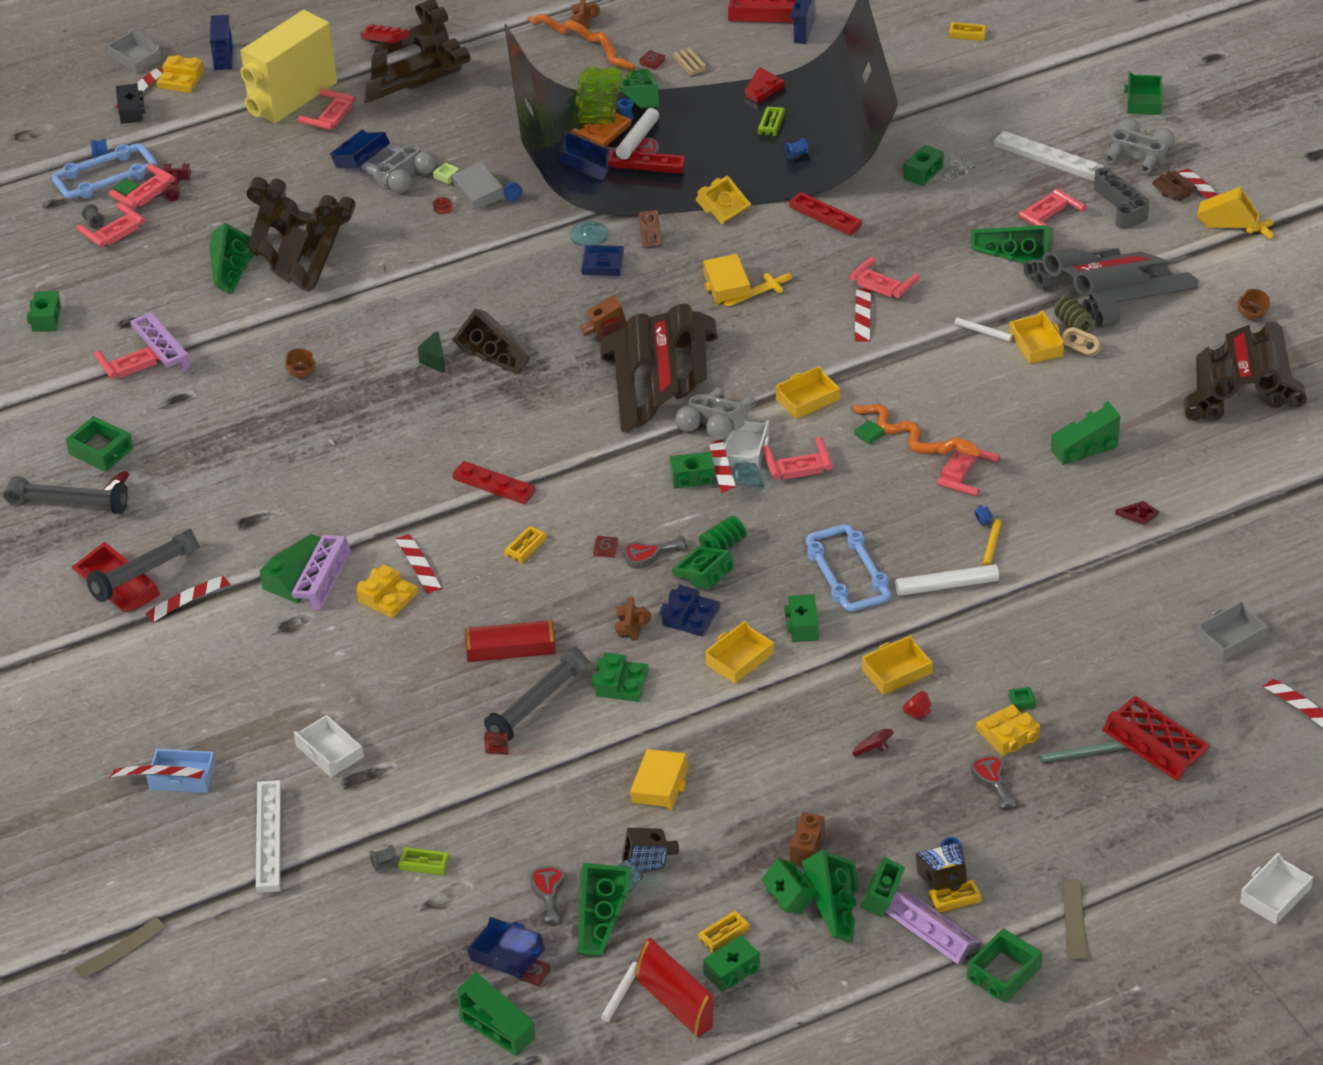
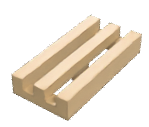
M686 48V52L680 50V54L677 52L673 53V58L690 76L706 71V65L690 48Z

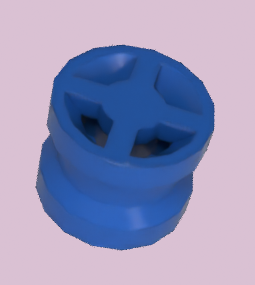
M106 138L101 139V141L91 140L93 158L108 153Z

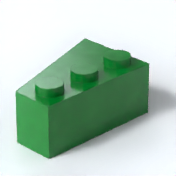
M1109 401L1103 403L1104 407L1094 413L1092 411L1086 414L1087 417L1078 423L1073 421L1052 434L1051 451L1062 465L1118 447L1120 414Z
M475 972L457 989L460 1021L503 1049L517 1056L535 1039V1028L532 1019L519 1010L479 973Z

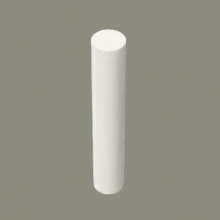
M647 109L616 149V154L619 158H629L659 119V113L656 109Z
M993 564L895 579L897 595L903 596L999 581V571L997 565Z

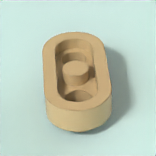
M1071 327L1062 334L1066 347L1086 356H1095L1101 349V343L1096 336L1080 329ZM1073 337H1077L1076 341L1071 342ZM1091 344H1094L1092 349H1088Z

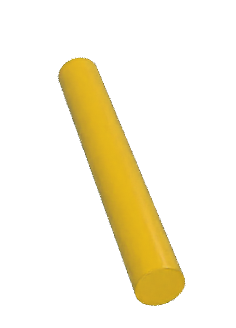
M994 519L982 566L991 565L1002 525L1000 519Z

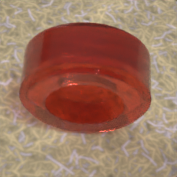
M439 197L433 201V210L437 214L449 213L452 210V202L449 198Z

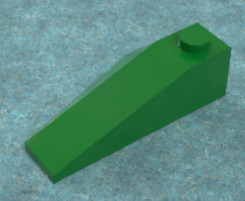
M649 69L630 70L626 78H623L622 82L619 83L620 90L644 110L658 107V84Z
M227 223L222 224L211 233L209 250L214 286L231 294L238 284L241 274L246 270L248 262L253 258L254 253L247 246L250 236Z
M1048 225L972 229L971 249L1024 264L1029 260L1041 259L1046 252L1053 251V228Z
M310 534L273 556L260 569L262 589L299 603L303 598H293L291 593L321 537ZM324 557L318 559L317 563L321 562ZM318 570L310 574L309 578L316 575ZM311 585L303 588L301 591H309Z
M821 850L802 861L803 875L817 892L813 899L832 937L850 943L853 941L855 923L852 909L856 907L857 901L854 899V891L858 889L855 862Z
M583 863L579 875L577 955L602 957L629 892L630 867Z

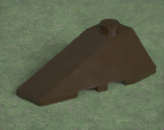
M474 309L452 339L465 353L474 355L517 374L520 373L530 359L506 330L486 311Z

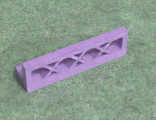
M152 312L130 321L134 330L167 368L177 364L183 372L191 369L188 353ZM146 322V327H144V326H139L140 324H143V323Z
M322 535L291 593L293 598L309 599L313 610L322 609L351 554L346 536ZM326 543H334L326 549L324 548ZM326 556L325 560L317 563L318 559ZM317 570L319 571L318 574L309 578L310 574ZM311 585L309 591H301L303 588Z
M895 892L892 902L885 912L957 964L963 963L970 949H980L982 942L911 892Z

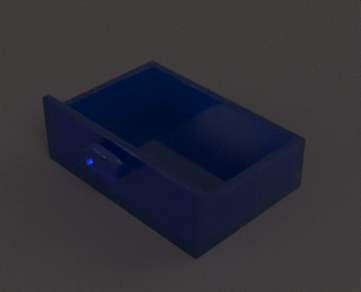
M795 0L790 14V18L794 20V43H807L815 20V0Z
M362 129L333 150L330 155L336 168H358L389 145L390 142L385 132H366Z
M565 131L558 143V163L603 181L608 172V154L610 149Z
M493 917L489 918L488 925L467 948L470 961L521 978L545 950L540 933L525 929V926L521 923L513 922L511 924Z

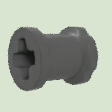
M94 204L86 205L82 209V217L88 220L91 228L96 229L104 224V216L98 212V208Z
M389 845L388 848L377 852L369 851L370 860L375 871H379V868L390 864H398V858L393 845Z

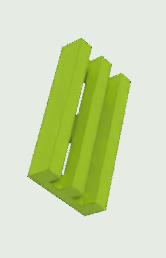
M766 107L758 128V135H762L763 132L766 135H770L771 132L773 136H777L785 115V108ZM773 112L772 116L770 117L768 126L765 127L770 116V113Z
M404 847L398 867L399 870L444 876L445 869L448 866L447 862L450 860V853Z

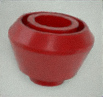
M921 690L902 707L903 712L914 719L919 717L922 720L931 712L929 707L932 704L928 693Z

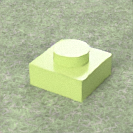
M444 162L433 172V176L435 179L449 184L452 182L451 175L459 172L460 168Z

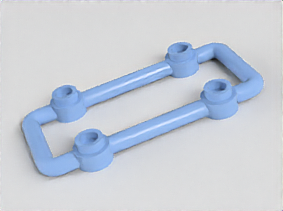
M136 143L130 146L122 144L117 146L115 151L79 164L68 163L64 165L62 170L52 175V181L62 195L68 199L81 196L83 199H89L93 196L95 190L123 181L126 178L133 177L134 180H142L146 172H148V164H133L128 171L92 184L83 182L78 185V189L72 191L67 189L60 178L66 176L67 179L74 180L78 177L79 171L116 158L120 161H127L131 153L135 151H140L148 161V164L157 166V161L143 144Z
M843 524L810 533L806 537L805 541L808 546L807 556L819 565L832 588L831 599L833 602L841 604L842 608L846 611L854 612L883 604L890 600L889 578L885 573L877 570L864 547L865 538L860 531L854 530L850 525ZM847 533L848 547L858 552L872 577V589L876 592H881L882 595L850 603L848 601V588L844 584L838 583L824 558V546L816 540Z

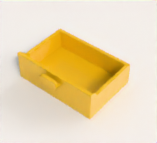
M737 254L703 260L704 276L707 281L705 288L707 292L711 291L716 305H719L722 301L751 295L750 283Z
M1043 310L1038 315L1009 322V333L1013 334V340L1029 364L1063 356L1064 341L1059 335V328L1056 323H1051Z
M821 366L802 374L796 373L790 379L775 385L776 400L795 419L840 400V388L822 371Z
M744 620L729 633L724 632L721 634L717 642L705 651L706 665L736 684L774 654V642L751 628Z
M910 635L892 644L887 642L879 646L878 650L862 656V671L877 689L885 695L932 674L933 662L915 643L913 636Z
M647 749L630 790L632 803L661 806L672 811L679 792H684L686 787V780L684 779L689 769L686 753Z

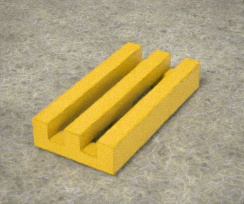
M951 22L948 38L984 41L987 25Z
M529 525L504 550V555L506 557L511 555V559H518V562L522 564L547 539V533Z
M974 879L968 880L956 891H952L949 888L928 891V897L932 900L933 907L935 906V910L939 913L982 902V896Z
M734 910L698 933V940L700 942L703 941L706 948L709 947L710 952L714 953L740 935L748 932L750 924ZM720 930V932H718L717 934H715V935L712 936L711 938H708V937H710L711 935H713L714 933H716L717 931Z

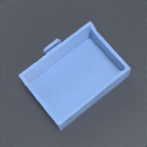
M156 749L151 766L190 767L205 770L201 779L186 776L147 774L149 790L208 793L216 764L214 752Z

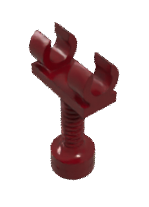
M183 163L182 168L172 169V164H164L163 170L175 176V181L165 188L164 196L167 200L176 201L179 199L180 189L178 188L179 180H190V163Z

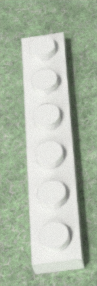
M1002 131L994 140V147L1094 181L1095 171L1098 168H1104V165L1072 155L1010 132Z
M280 780L257 782L256 892L280 891L281 876Z

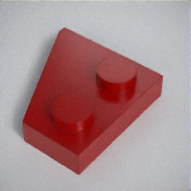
M759 67L745 89V96L759 103L785 87L784 80Z

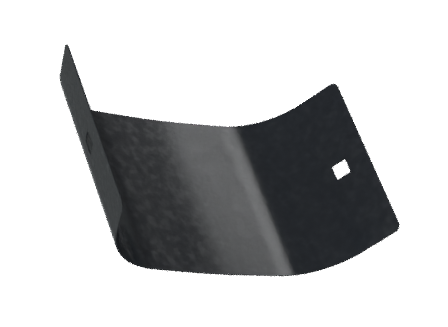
M856 0L847 22L836 40L822 54L809 63L792 71L775 75L784 80L785 87L759 103L745 96V89L751 79L701 86L658 89L659 106L654 107V109L658 111L659 119L644 138H653L658 142L659 154L685 156L682 173L607 167L608 159L605 158L602 149L595 148L593 145L570 137L571 130L575 128L578 130L583 129L585 124L590 123L593 125L598 123V120L614 113L618 114L617 101L622 98H630L623 92H584L552 81L530 63L507 24H504L522 144L546 183L559 196L577 207L599 214L629 216L651 210H658V214L701 211L703 208L695 200L698 196L697 192L704 186H711L715 179L719 177L722 179L727 175L751 205L790 200L800 192L809 196L819 194L846 181L870 160L876 152L898 105L869 1ZM869 62L871 73L864 84L862 74ZM525 98L532 108L533 116L526 106ZM634 103L632 107L634 118L631 121V126L607 146L611 148L618 147L646 110ZM766 107L785 108V115L777 136H773L771 132L770 135H766L765 132L762 135H758V128ZM773 112L770 113V116L765 127L768 126L770 117L772 116ZM800 138H804L808 144L809 153L806 155L803 153L794 156V159H789L785 151V143L791 144L798 142Z

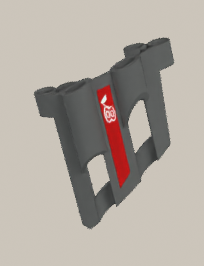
M1066 248L1049 251L1041 259L1026 261L1023 267L1025 276L1029 279L1034 278V283L1039 289L1059 285L1062 277L1067 274L1073 276L1076 291L1082 296H1089L1088 299L1083 301L1082 306L1092 314L1097 327L1119 323L1120 313L1116 302L1194 289L1198 287L1199 280L1189 272L1173 274L1168 269L1169 261L1140 251L1121 254L1119 248H1103L1090 251ZM1147 267L1149 275H1151L1153 278L1150 279L1148 275H1146L1143 271L1140 270V268Z

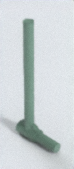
M1138 718L1139 723H1146L1145 718ZM1118 741L1043 753L1040 754V759L1042 763L1125 749L1127 747Z

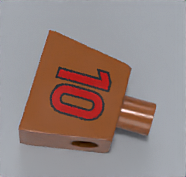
M612 295L587 311L590 322L581 325L580 330L584 337L594 333L598 341H600L603 337L623 329L626 319L622 305L616 296Z

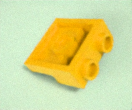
M181 55L168 56L162 65L163 73L156 82L157 88L191 93L204 74L203 60L197 57L183 58Z
M728 175L722 179L720 177L715 179L709 187H702L697 192L698 196L695 199L707 214L712 212L721 225L751 206V203Z
M385 564L380 568H373L370 577L366 581L361 580L356 588L358 602L390 618H393L419 593L418 586L402 579L399 571Z
M1013 704L976 722V730L1002 757L1040 738V725L1028 712L1022 714Z

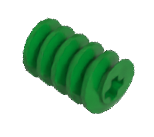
M729 516L719 524L714 525L713 528L700 534L699 542L704 547L727 550L728 546H734V542L738 543L741 538H746L747 531L738 517Z

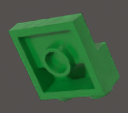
M697 546L671 570L674 577L690 579L693 587L709 589L718 584L722 576L731 572L735 564L729 550Z
M605 652L603 658H598L597 661L598 674L594 673L592 677V687H595L596 697L640 702L649 665L628 662L626 655Z

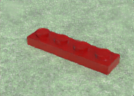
M375 24L366 26V30L360 32L362 39L396 43L410 36L407 29L393 28L391 26L385 27L383 25L377 26Z
M610 149L607 160V167L682 173L685 164V156L633 151L629 158L621 159L617 156L616 150Z
M803 192L798 193L789 201L790 208L850 236L862 227L861 219Z
M463 461L453 472V480L524 505L536 492L534 485Z

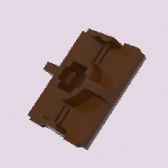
M1169 170L1167 174L1159 175V178L1155 179L1152 185L1162 191L1163 197L1167 195L1172 200L1180 198L1181 201L1189 197L1190 192L1197 189L1193 183L1175 170Z

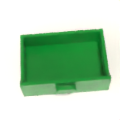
M1129 71L1128 85H1124V93H1127V114L1161 115L1162 76L1134 75Z

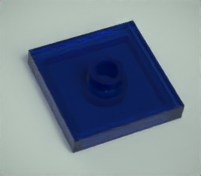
M585 245L581 269L582 275L621 276L624 246Z

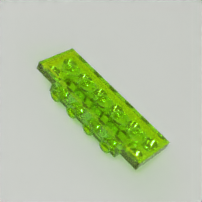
M590 67L584 69V73H580L575 106L579 108L578 123H615L622 69L615 67L607 69Z

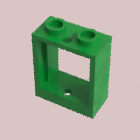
M95 416L91 417L66 438L69 455L104 472H107L133 450L130 433ZM96 434L111 441L101 451L85 443Z
M1003 928L967 963V979L972 984L989 992L992 997L1007 1003L1041 969L1042 952ZM1001 952L1023 966L1007 983L1002 982L984 970Z

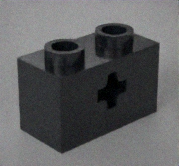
M138 83L116 86L121 124L143 121L142 113H145L144 102L141 101H144L143 91L138 89Z

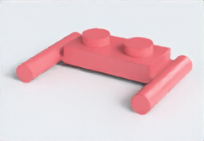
M321 89L320 96L334 100L318 119L299 115L298 123L333 130L350 111L352 103L354 104L356 101V97Z
M148 164L147 170L156 174L155 176L127 194V196L115 190H111L109 196L132 209H136L137 205L141 207L155 196L161 194L169 185V182L173 183L175 181V176L153 164Z
M1056 188L1053 193L1025 209V211L1021 210L1019 217L1033 226L1047 225L1043 221L1064 209L1066 203L1081 212H1084L1087 206Z
M119 202L116 206L117 209L126 215L101 228L96 233H93L82 224L77 226V231L103 248L105 245L109 246L139 229L138 225H143L146 219L124 203Z
M869 257L849 275V279L851 281L857 280V285L884 296L892 297L894 295L896 298H899L920 279V276L914 273L904 283H901L898 280L871 271L869 268L876 262L874 257Z
M150 347L125 355L111 362L107 361L101 351L98 350L94 353L95 358L111 379H115L117 375L120 378L156 365V360L161 361Z
M817 437L815 439L819 454L815 453L777 461L774 459L770 446H764L762 450L772 478L778 479L781 476L782 480L823 473V469H833V464L823 438Z
M956 448L942 470L937 485L977 497L979 488L962 484L977 457L961 454ZM979 449L982 453L977 457L996 463L999 462V454Z

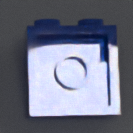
M679 584L677 589H671L668 604H662L660 616H662L663 626L703 637L720 608V602L699 596L698 589Z

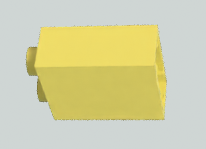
M306 10L300 11L240 50L243 64L240 73L245 81L247 91L245 105L253 116H261L274 124L318 96L321 89L327 90L337 83L330 22Z

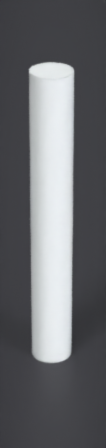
M958 317L955 320V325L1008 342L1012 341L1013 334Z
M632 962L602 1013L601 1019L603 1021H610L633 982L637 962Z

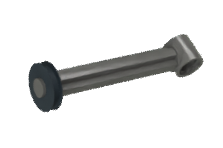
M14 476L10 479L3 493V498L11 505H20L27 499L111 506L112 513L121 515L127 506L128 493L124 483H115L112 490L29 484L25 478Z
M190 528L172 537L171 541L105 574L99 570H94L87 575V586L96 600L105 602L111 599L112 589L179 555L184 556L200 548V545Z
M575 646L560 659V663L501 715L490 713L488 717H485L484 726L491 737L493 735H500L503 740L499 743L507 744L514 737L512 728L571 676L575 677L591 662ZM495 736L494 740L499 741L500 737Z

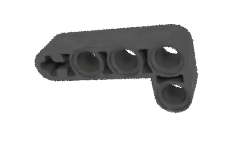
M1098 168L1095 171L1094 190L1117 207L1116 226L1118 228L1129 229L1148 219V198L1110 169Z

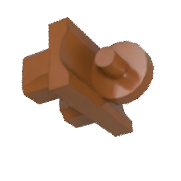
M580 0V3L572 5L574 15H571V20L589 29L591 18L597 17L600 14V7L596 3L586 4V0Z
M658 210L638 212L643 247L662 245Z
M634 597L627 598L626 605L617 607V616L620 622H615V630L619 637L629 635L633 641L638 640L640 626L648 624L651 621L652 615L645 607H636Z

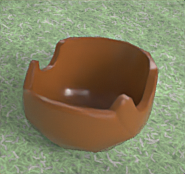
M1248 289L1238 301V311L1243 317L1250 320L1261 319L1266 315L1270 307V297L1259 289Z
M295 348L287 353L285 366L288 373L293 377L307 378L316 369V361L313 359L312 352Z

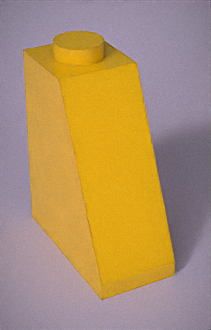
M1241 186L1200 202L1197 211L1198 219L1207 228H1255L1258 226L1260 217L1259 212Z

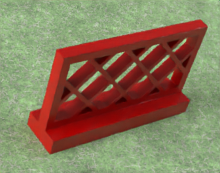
M1136 695L1118 711H1112L1108 715L1102 730L1177 782L1183 777L1185 771L1207 752L1210 747L1208 743ZM1136 705L1137 707L1142 709L1143 712L1133 711L1132 706ZM1136 718H1145L1146 723H1137ZM1151 719H1157L1161 724H1152ZM1154 730L1164 731L1165 736L1155 735ZM1170 731L1178 733L1180 737L1171 736ZM1173 743L1183 744L1184 749L1174 748ZM1189 744H1194L1200 749H1190ZM1180 755H1186L1187 760Z

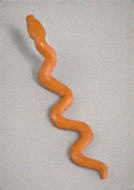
M537 14L535 18L528 17L533 25L544 22L560 34L565 35L573 30L587 41L600 42L611 64L627 71L635 70V65L623 58H616V51L604 32L592 33L582 24L573 20H567L562 25L545 14Z
M881 404L853 405V411L858 414L879 413L877 425L884 429L885 434H896L904 431L911 432L908 444L910 449L916 453H939L945 455L955 448L965 455L977 457L982 453L975 444L960 437H953L947 441L934 443L918 442L921 436V429L918 424L912 421L888 424L889 410Z

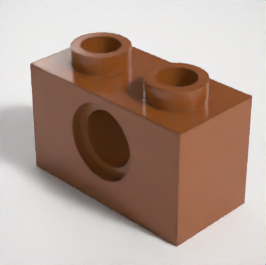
M802 812L790 844V861H793L796 866L803 867L802 861L820 851L825 837V816Z

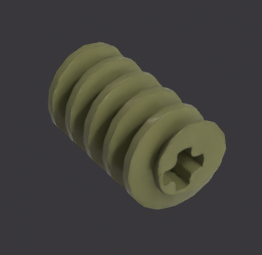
M1065 295L1055 305L1054 313L1056 317L1069 328L1074 327L1090 333L1096 323L1092 319V314L1083 308L1077 300L1073 299V296Z

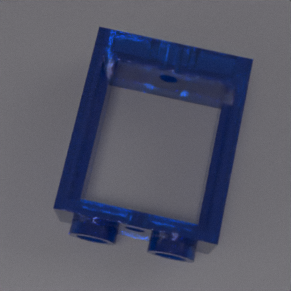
M229 15L211 16L210 46L214 70L232 69L233 39Z

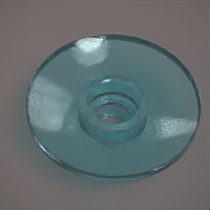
M585 221L576 224L571 229L570 238L575 244L580 246H597L608 238V229L600 222Z

